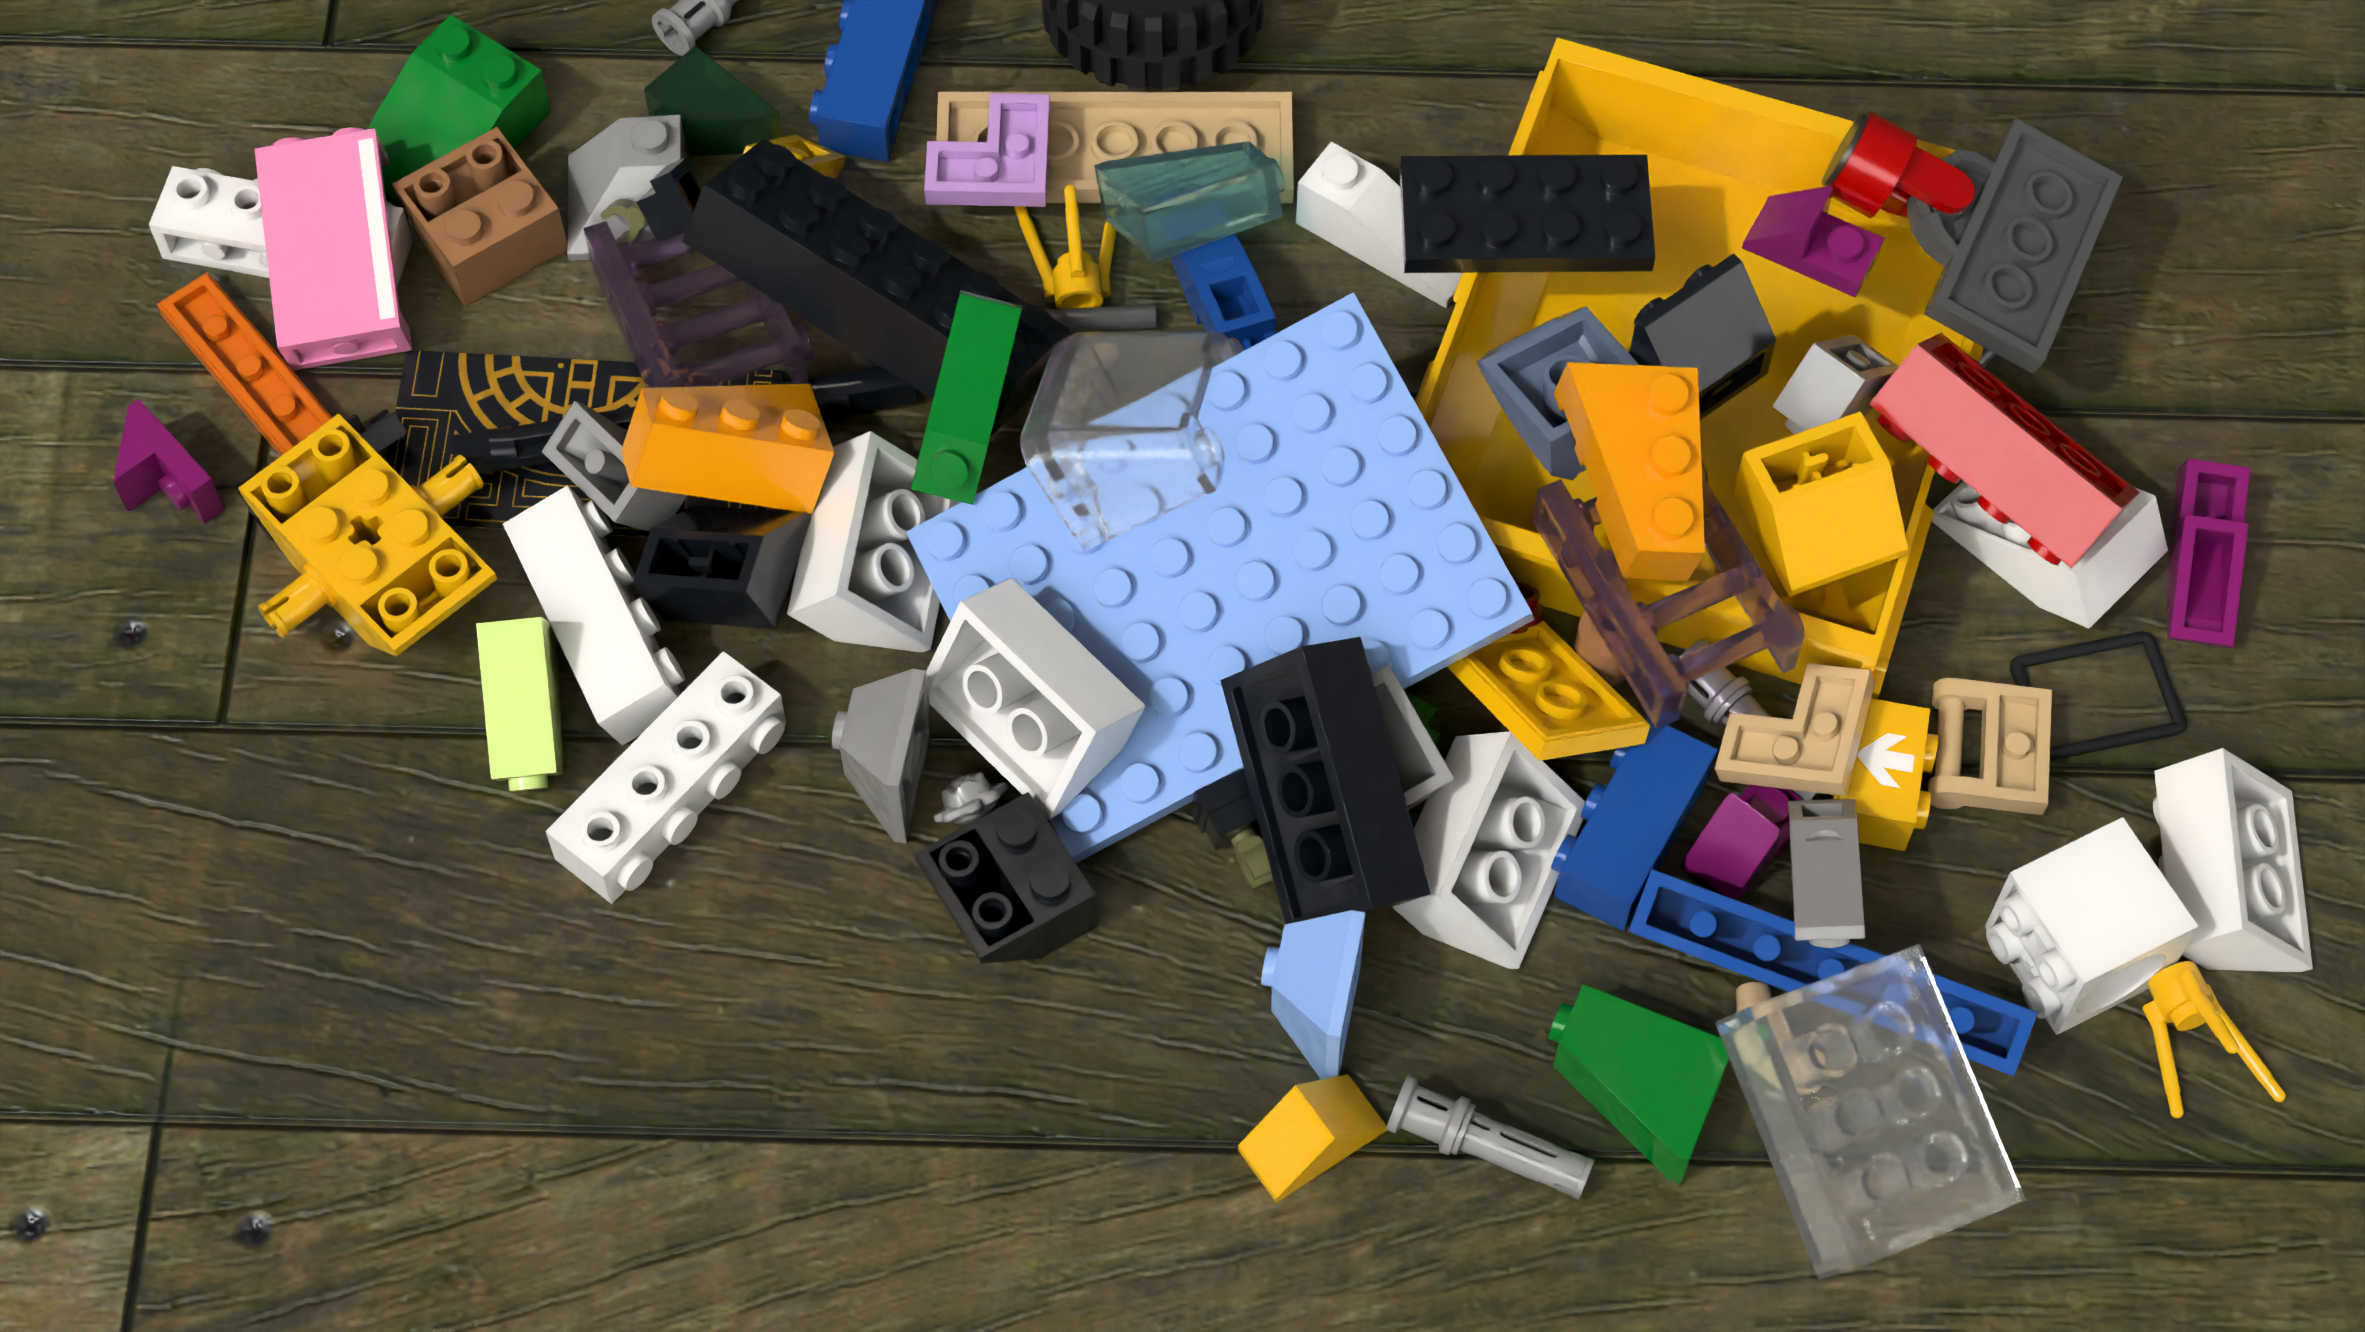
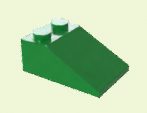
M450 14L411 53L367 128H375L388 154L389 165L382 166L386 199L396 206L403 208L392 183L495 127H498L515 150L551 113L542 70Z

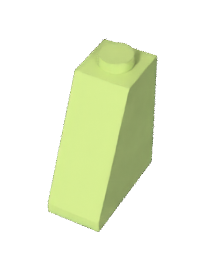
M543 617L476 623L491 779L497 781L508 780L509 792L548 788L547 776L564 774L557 637L550 622Z

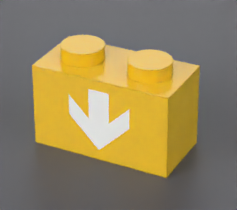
M1871 698L1847 796L1833 795V799H1855L1859 843L1905 851L1913 830L1925 829L1930 809L1931 792L1920 790L1922 772H1932L1938 746V735L1927 733L1930 716L1929 708Z

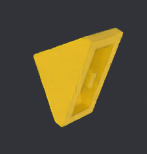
M1346 1074L1295 1085L1238 1145V1151L1277 1203L1386 1132L1387 1125L1351 1077Z

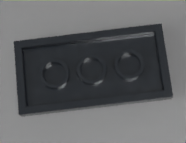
M1647 155L1401 156L1400 189L1404 273L1653 271L1656 257Z

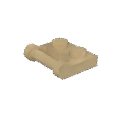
M1944 678L1936 681L1933 684L1932 705L1938 709V746L1935 776L1928 781V792H1931L1930 805L1940 809H1957L1962 806L2043 815L2048 806L2052 690L1960 678ZM1967 709L1982 710L1979 778L1961 776L1964 711Z

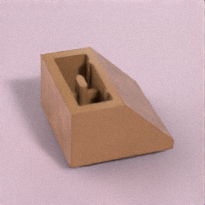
M498 127L392 183L397 197L435 267L465 307L567 250V240L559 208Z

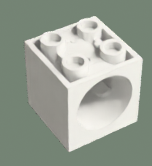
M2122 817L2010 872L1985 928L1987 930V941L1993 954L2001 963H2009L2023 984L2022 991L2029 1008L2038 1012V1018H2045L2055 1034L2058 1035L2148 990V981L2155 974L2179 961L2198 925Z

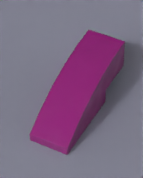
M2187 458L2177 469L2168 568L2167 639L2230 649L2234 647L2249 523H2244L2251 467Z

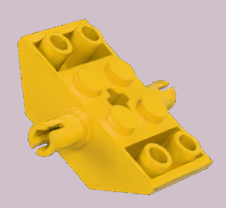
M340 414L334 416L238 487L245 501L285 556L302 574L268 601L258 605L261 615L272 629L277 627L276 633L281 638H285L291 630L327 604L333 607L368 645L397 657L497 580L496 573L441 518L473 492L484 487L482 478L471 463L465 466L467 463L466 458L459 454L453 458L451 463L419 487L413 484L409 485Z

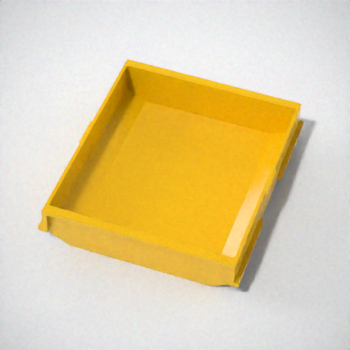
M1557 37L1545 70H1540L1508 155H1647L1656 257L1653 271L1462 273L1453 295V301L1456 303L1436 358L1434 361L1429 362L1415 403L1515 582L1524 583L1536 588L1540 593L1539 603L1542 606L1581 617L1588 607L1597 602L1617 601L1629 606L1637 613L1642 623L1643 637L1686 650L1699 640L1706 639L1713 646L1711 654L1718 660L1802 685L1807 663L1871 670L1875 681L1871 698L1878 699L1934 515V511L1925 503L1935 472L1927 462V458L1931 454L1913 439L1904 443L1889 434L1878 423L1877 418L1881 413L1876 409L1872 408L1864 416L1890 462L1907 539L1908 552L1905 556L1791 597L1787 594L1733 493L1743 452L1794 435L1785 425L1788 418L1772 406L1813 343L1855 335L1898 366L1901 365L1918 343L1939 333H1943L1977 362H1980L1984 347L1923 314L1944 267L1924 252L1911 232L1908 218L1880 209L1870 219L1831 198L1828 214L1884 238L1881 252L1856 298L1742 249L1743 241L1769 196L1825 187L1821 184L1824 174L1843 138L1855 121ZM1918 140L1916 144L1917 147L1939 159L1948 157L1955 151L1954 149ZM1734 253L1744 264L1776 338L1768 374L1700 420L1705 554L1689 580L1623 578L1595 505L1597 497L1587 470L1579 473L1573 481L1551 476L1509 420L1486 382L1477 361L1488 351L1537 326L1583 307H1587L1629 352L1635 327L1634 320L1646 304L1658 297H1662L1664 300L1682 289L1687 279L1697 269L1707 264L1714 267Z

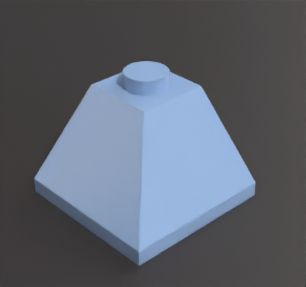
M1350 910L1285 924L1280 948L1267 947L1261 985L1272 987L1271 1011L1321 1080L1340 1075L1361 969L1365 912Z

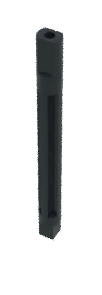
M878 365L775 383L810 384L822 418L917 402L915 388ZM635 407L599 412V414L628 431ZM562 419L452 435L453 458L459 454L462 455L467 461L465 466L471 463L479 475L552 462L541 451Z

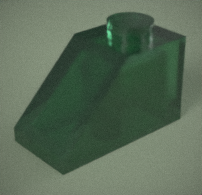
M696 46L644 88L649 112L648 116L680 115L687 153L691 156L743 154L746 145L759 143L764 138L772 140L782 137L779 111Z

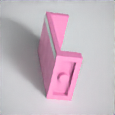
M348 127L337 130L332 136L308 140L289 137L276 141L272 146L255 148L277 348L292 371L412 351L410 328L399 309L382 166L389 165L388 154L375 128L364 130L357 127Z

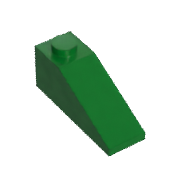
M960 290L911 486L912 490L973 505L1022 310L1021 305Z

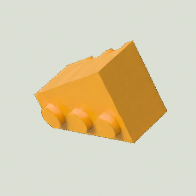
M1567 362L1553 394L1559 410L1564 411L1576 441L1574 450L1580 466H1585L1597 497L1595 505L1622 577L1627 579L1688 581L1705 554L1698 368Z
M775 384L641 388L621 453L631 487L812 514L832 461L834 449L811 385Z

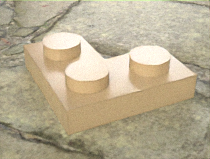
M1807 663L1793 719L1730 712L1715 765V771L1719 780L1847 796L1875 685L1871 670Z

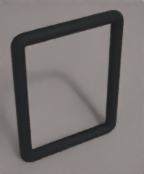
M2144 631L2019 655L2011 661L2010 671L2015 685L2030 687L2023 669L2024 667L2143 644L2172 723L2052 747L2050 744V760L2174 736L2185 730V717L2156 641L2151 634Z

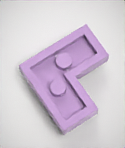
M990 93L987 142L927 141L924 185L925 205L1046 207L1050 95Z

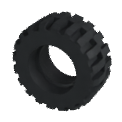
M1042 0V17L1045 31L1050 35V42L1059 54L1064 58L1068 57V62L1083 74L1095 73V78L1100 83L1112 87L1115 86L1116 82L1128 85L1129 91L1146 92V87H1162V92L1179 90L1180 84L1191 82L1193 86L1209 81L1212 78V73L1216 70L1223 74L1239 61V56H1244L1256 41V33L1262 27L1264 0Z

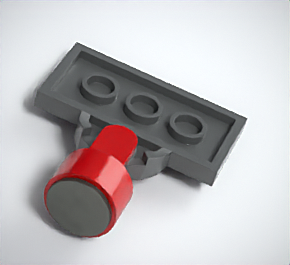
M1869 111L1866 115L1861 113L1835 152L1821 184L1823 186H1833V199L1870 219L1880 209L1908 218L1911 232L1924 252L1944 267L1923 314L2034 374L2045 362L2123 176L2017 118L2005 130L1992 160L1976 151L1955 149L1950 156L1939 159L1916 146L1918 141L1917 135L1873 111Z

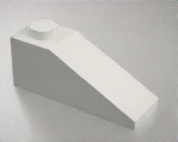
M1331 141L1298 182L1296 224L1447 308L1453 300V295L1462 273H1404L1400 186L1382 169Z

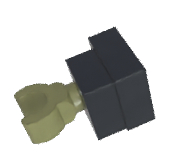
M688 157L673 162L662 169L650 180L653 187L638 201L619 199L602 211V219L610 218L612 215H622L629 222L630 229L615 240L617 246L629 245L642 234L644 228L648 225L657 242L686 232L703 187Z
M1244 769L1196 790L1190 812L1200 832L1207 833L1214 849L1217 851L1233 844L1242 873L1252 890L1274 880L1264 842L1259 835H1256V832L1260 831Z

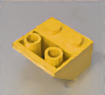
M1861 411L1743 452L1733 493L1789 597L1907 554L1908 544L1890 462Z

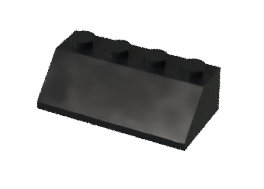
M1361 637L1301 646L1221 679L1222 689L1285 924L1350 910L1368 914L1431 895Z

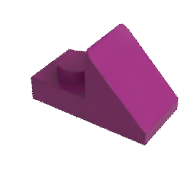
M1833 186L1769 196L1743 241L1742 249L1856 298L1881 252L1884 238L1828 214L1834 191Z
M140 399L131 403L127 410L114 473V485L126 510H133L162 489L170 502L179 511L189 506L204 524L223 512L225 508L212 478Z
M1749 785L1739 797L1732 792L1729 793L1681 862L1680 868L1708 890L1738 901L1790 843L1788 801H1800L1803 799L1789 789Z

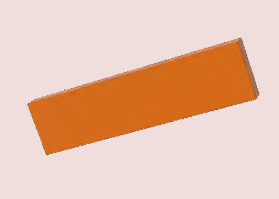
M208 272L157 303L160 314L280 456L333 418Z

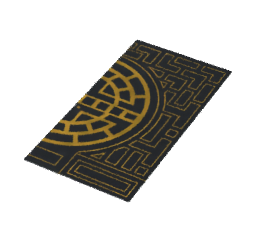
M418 350L406 351L395 414L407 431V434L389 445L386 462L409 485L413 484L419 487L453 461L452 435L562 419L574 401L583 403L598 413L635 407L641 388L769 385L783 382L784 372L782 370ZM553 462L523 466L517 469L481 474L480 477L484 487L473 492L441 518L449 526L505 529L503 523L567 485L584 503L589 502L591 499ZM688 495L675 515L694 505L767 510V507ZM604 512L612 527V532L608 535L649 536V531L615 523Z

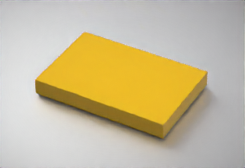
M1544 621L1538 625L1528 627V630L1524 633H1509L1447 666L1539 761L1642 745L1646 742L1650 724Z

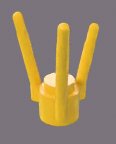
M1072 184L1066 185L1064 195L1069 253L1060 256L1057 260V266L1052 270L1026 206H1014L1020 227L1043 281L1045 301L1055 302L1057 309L1100 307L1103 304V298L1111 296L1109 277L1118 228L1119 209L1112 206L1107 211L1097 264L1093 262V257L1089 253L1082 250L1076 187Z
M2185 961L2171 965L2159 971L2148 981L2147 987L2154 1000L2144 1005L2142 1009L2152 1027L2165 1094L2167 1095L2170 1113L2173 1118H2181L2184 1110L2167 1028L2168 1023H2174L2178 1031L2191 1030L2207 1023L2228 1053L2239 1054L2274 1101L2283 1102L2285 1100V1092L2221 1007L2195 962Z

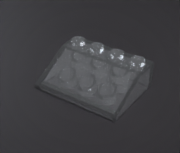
M1920 944L1752 1005L1715 1022L1818 1280L1860 1268L2026 1200Z

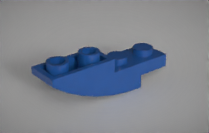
M1216 207L1159 222V232L1197 325L1202 324L1218 364L1276 334V317L1259 278L1233 229Z

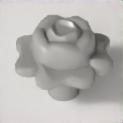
M981 772L958 777L942 790L944 806L935 813L933 818L935 822L947 823L953 821L955 824L968 825L994 811L998 803L997 799L1006 793L1008 786L1006 782L988 783Z

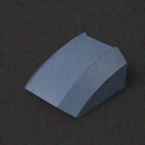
M1587 307L1551 319L1488 351L1477 361L1486 382L1500 406L1536 458L1551 476L1572 481L1579 473L1585 471L1586 468L1585 466H1580L1574 450L1576 445L1575 438L1564 411L1559 410L1553 394L1567 362L1639 365Z

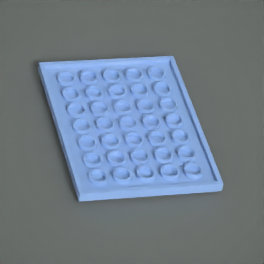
M1354 292L975 494L973 505L960 502L906 531L950 622L960 601L1012 577L1146 705L1121 752L1056 817L1050 819L1057 836L1075 863L1191 803L1196 790L1244 769L1222 689L1221 679L1301 646L1361 637L1371 673L1373 674L1390 665L1402 688L1405 689L1534 620L1529 606Z

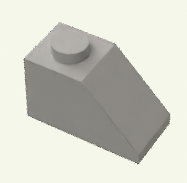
M1855 335L1813 343L1772 407L1788 418L1785 425L1794 434L1860 411L1865 416L1873 408L1869 403L1899 366Z
M574 401L541 452L615 523L650 532L652 527L673 517L688 495L631 487L621 453L627 430L585 404Z

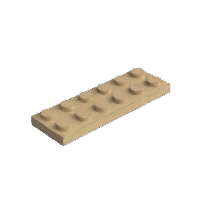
M938 92L936 141L987 142L990 93L1050 95L1046 203H1065L1064 188L1068 184L1076 187L1077 203H1293L1292 92Z

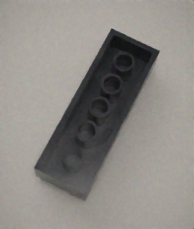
M765 138L703 184L682 241L932 400L960 290L1021 305L1022 310L991 437L1045 385L1070 331L1068 327L1053 319L1045 309L1024 301L1000 286L999 282L992 276L976 271L949 254L941 244L920 236L898 222L888 211L875 208L848 191L838 180L824 176L797 159L787 148L773 144Z

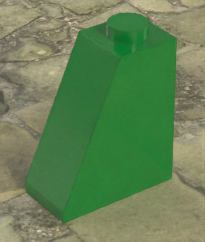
M1582 984L1574 1006L1562 1002L1550 1029L1548 1039L1558 1043L1553 1067L1668 1180L1681 1185L1735 1043Z

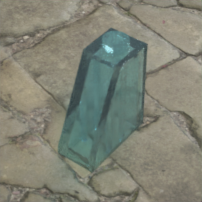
M1249 141L1104 161L1094 165L1104 219L1152 263L1283 217L1280 193L1285 190V181L1281 168L1274 158L1267 157Z

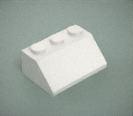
M869 431L833 447L834 455L812 514H808L811 519L800 551L787 615L836 642L923 653L931 650L940 600L906 531L960 502L912 490L911 486L917 459Z
M1012 577L960 601L926 671L929 704L1022 795L1029 792L1048 820L1056 817L1121 752L1146 707L1139 698Z
M1510 731L1456 736L1445 759V763L1455 780L1427 799L1413 830L1419 853L1423 860L1431 895L1393 906L1392 908L1425 936L1508 969H1519L1559 876L1558 872L1551 869L1552 862L1567 834L1576 837L1583 821L1580 815L1585 801L1543 761H1539Z
M2224 748L2155 770L2157 796L2153 800V812L2160 826L2163 854L2159 859V870L2198 925L2182 956L2207 970L2304 972L2313 969L2292 791Z

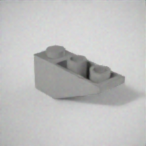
M1855 799L1788 801L1795 941L1809 940V943L1816 947L1836 948L1849 944L1850 939L1865 938Z

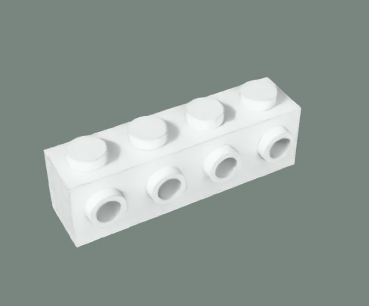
M172 166L149 222V227L162 258L269 278L258 178L247 180L225 176L208 168L192 170ZM386 201L396 285L398 286L414 241L404 209Z
M567 485L503 523V526L597 723L623 746L640 736L681 694L678 684L685 681V676L667 647L660 650L653 634L661 630V627L647 602L642 597L636 600L629 587L634 581L635 574L622 552L618 548L611 550L605 538L606 535L612 532V527L606 515L593 500L584 503Z
M723 651L545 831L554 859L611 904L625 890L632 891L639 887L650 874L653 861L670 844H679L691 833L701 811L714 798L719 800L728 795L738 783L741 770L758 753L761 755L765 754L778 743L786 725L781 694Z

